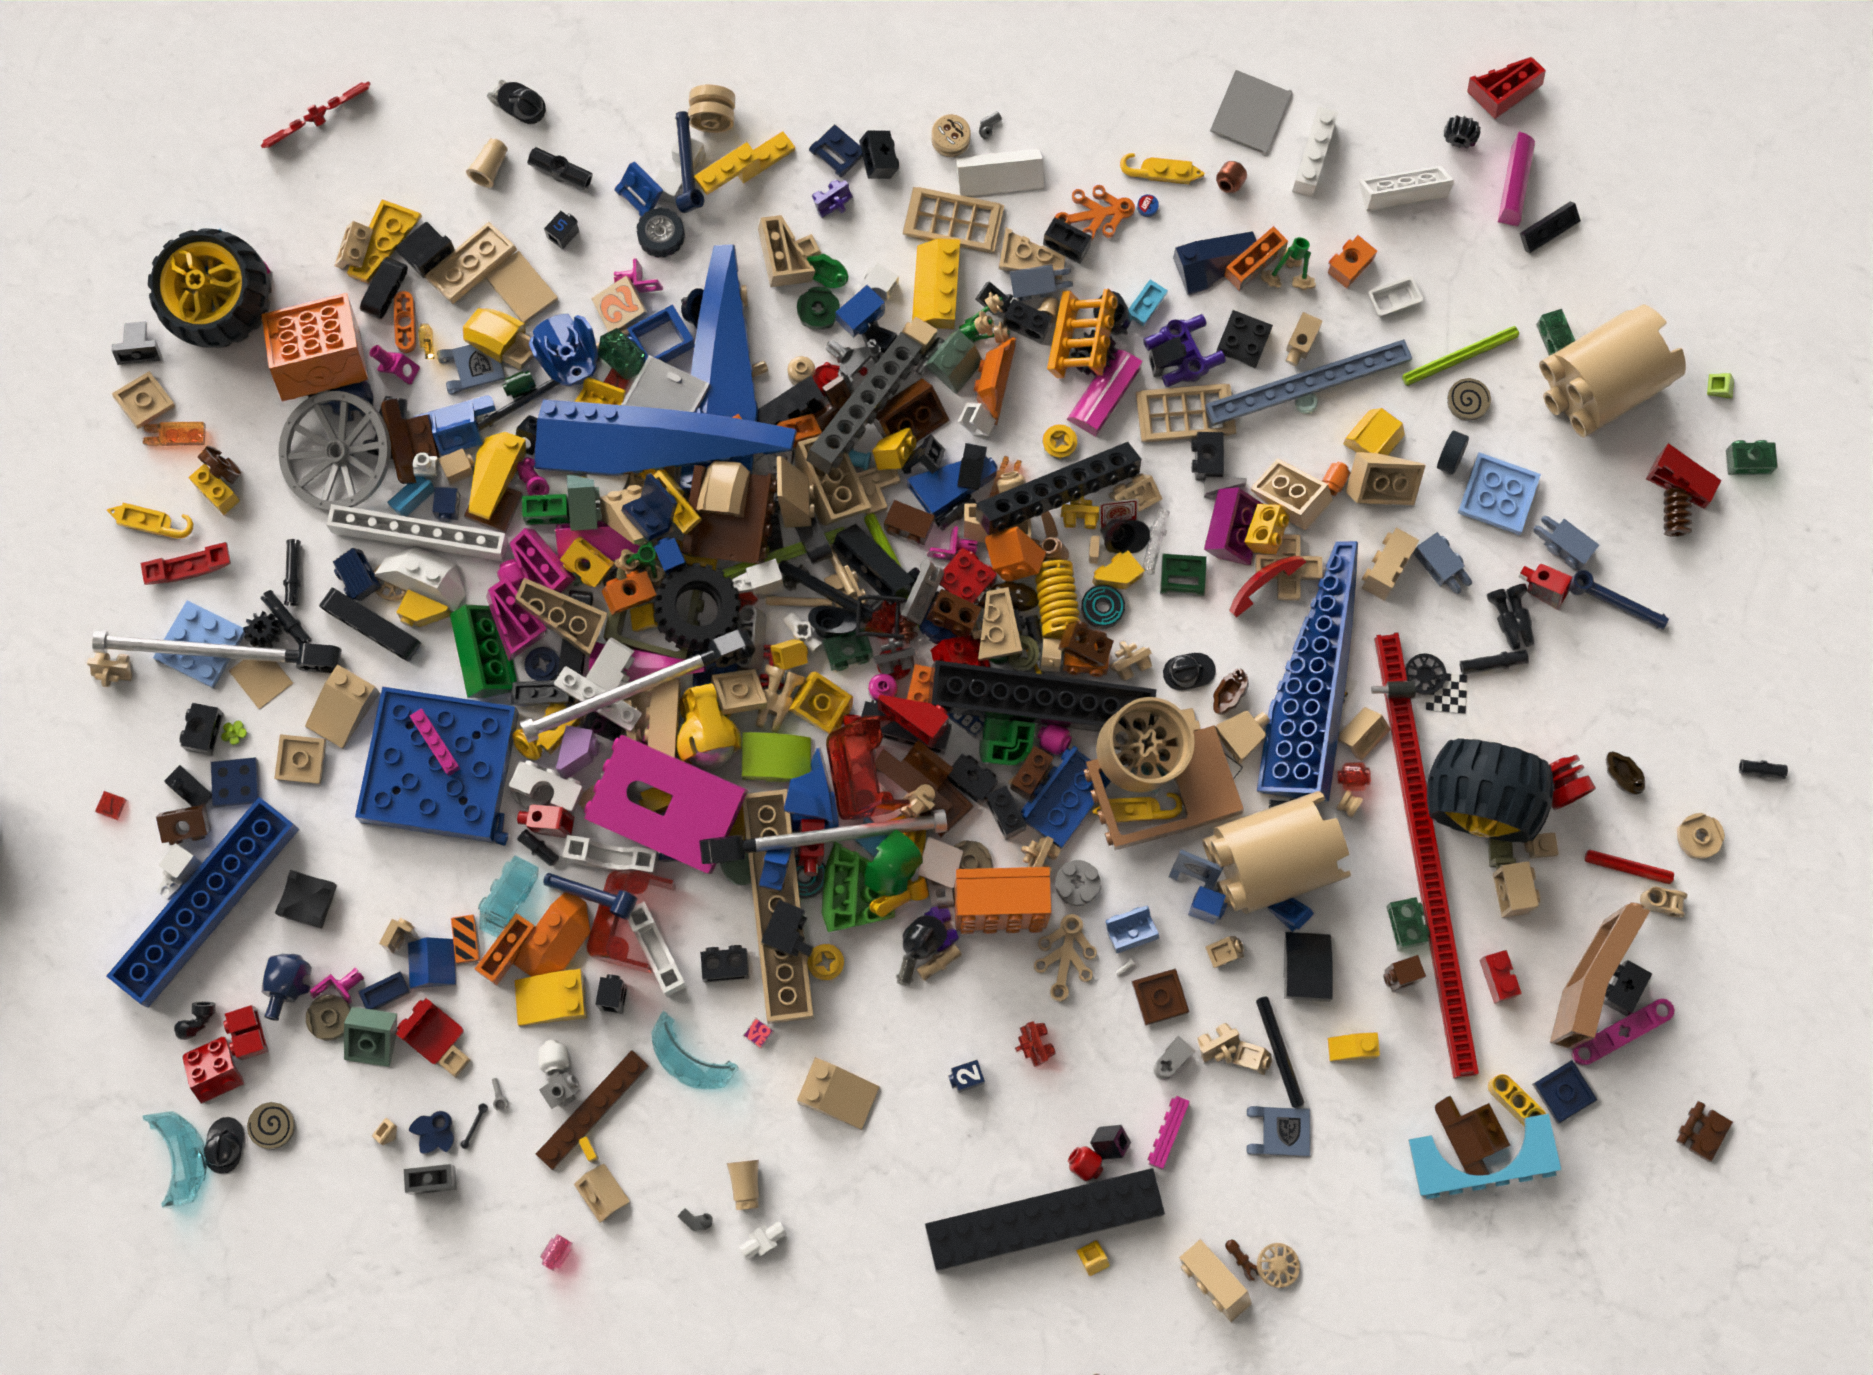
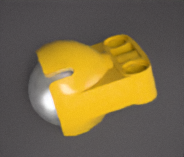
M712 683L687 689L680 698V713L684 719V724L677 736L679 759L706 770L719 768L729 761L733 753L741 749L742 739L740 731L733 721L720 713L716 690Z

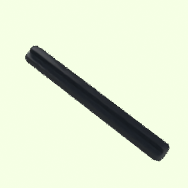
M782 560L778 565L780 572L857 615L856 599L785 560ZM862 603L861 617L871 621L876 612Z
M1267 996L1258 998L1256 1003L1291 1106L1293 1108L1304 1105V1100L1269 998Z

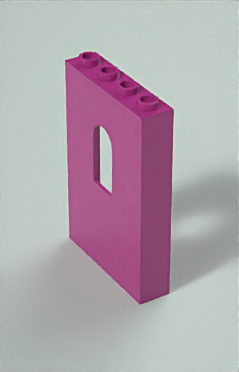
M620 735V738H616L611 750H613L611 758L607 759L603 765L602 771H604L602 779L597 780L593 792H595L592 801L589 800L585 806L584 813L586 815L584 819L700 871L712 874L717 863L702 864L699 840L729 836L749 790L630 737ZM634 781H642L673 795L665 815L662 816L631 802L627 797L628 786Z

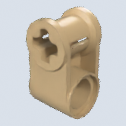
M1655 886L1641 894L1640 903L1647 910L1682 918L1684 917V899H1687L1688 894L1682 891ZM1650 893L1656 896L1657 903H1653L1650 900Z

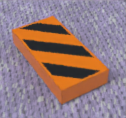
M466 915L451 918L456 963L480 961L475 916Z

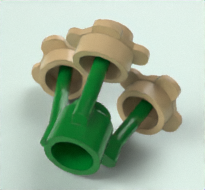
M990 292L989 297L985 299L988 306L971 318L966 319L965 324L959 326V330L969 340L972 339L973 342L995 337L996 343L1007 341L1006 339L1010 338L1008 326H1004L1002 322H999L998 326H994L992 317L985 314L989 310L994 314L998 311L1002 313L1001 306L1004 305L1002 297H999L998 294L993 295Z
M656 538L638 543L637 545L640 548L637 554L630 552L628 549L622 550L620 558L615 560V566L623 569L626 575L633 572L634 568L640 565V563L643 565L649 564L650 566H647L645 571L652 585H657L658 587H660L666 574L664 569L657 566L654 561L656 556L654 546L658 545Z

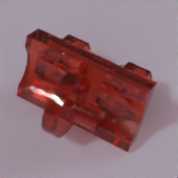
M884 601L880 610L873 613L872 620L865 626V632L892 634V629L895 627L896 603L890 605L887 601Z
M1032 1021L1020 1028L1022 1036L1018 1037L1020 1046L1015 1047L1016 1053L1023 1051L1025 1059L1031 1058L1034 1067L1048 1061V1058L1056 1054L1051 1043L1043 1045L1040 1039L1048 1034L1045 1023L1035 1024Z

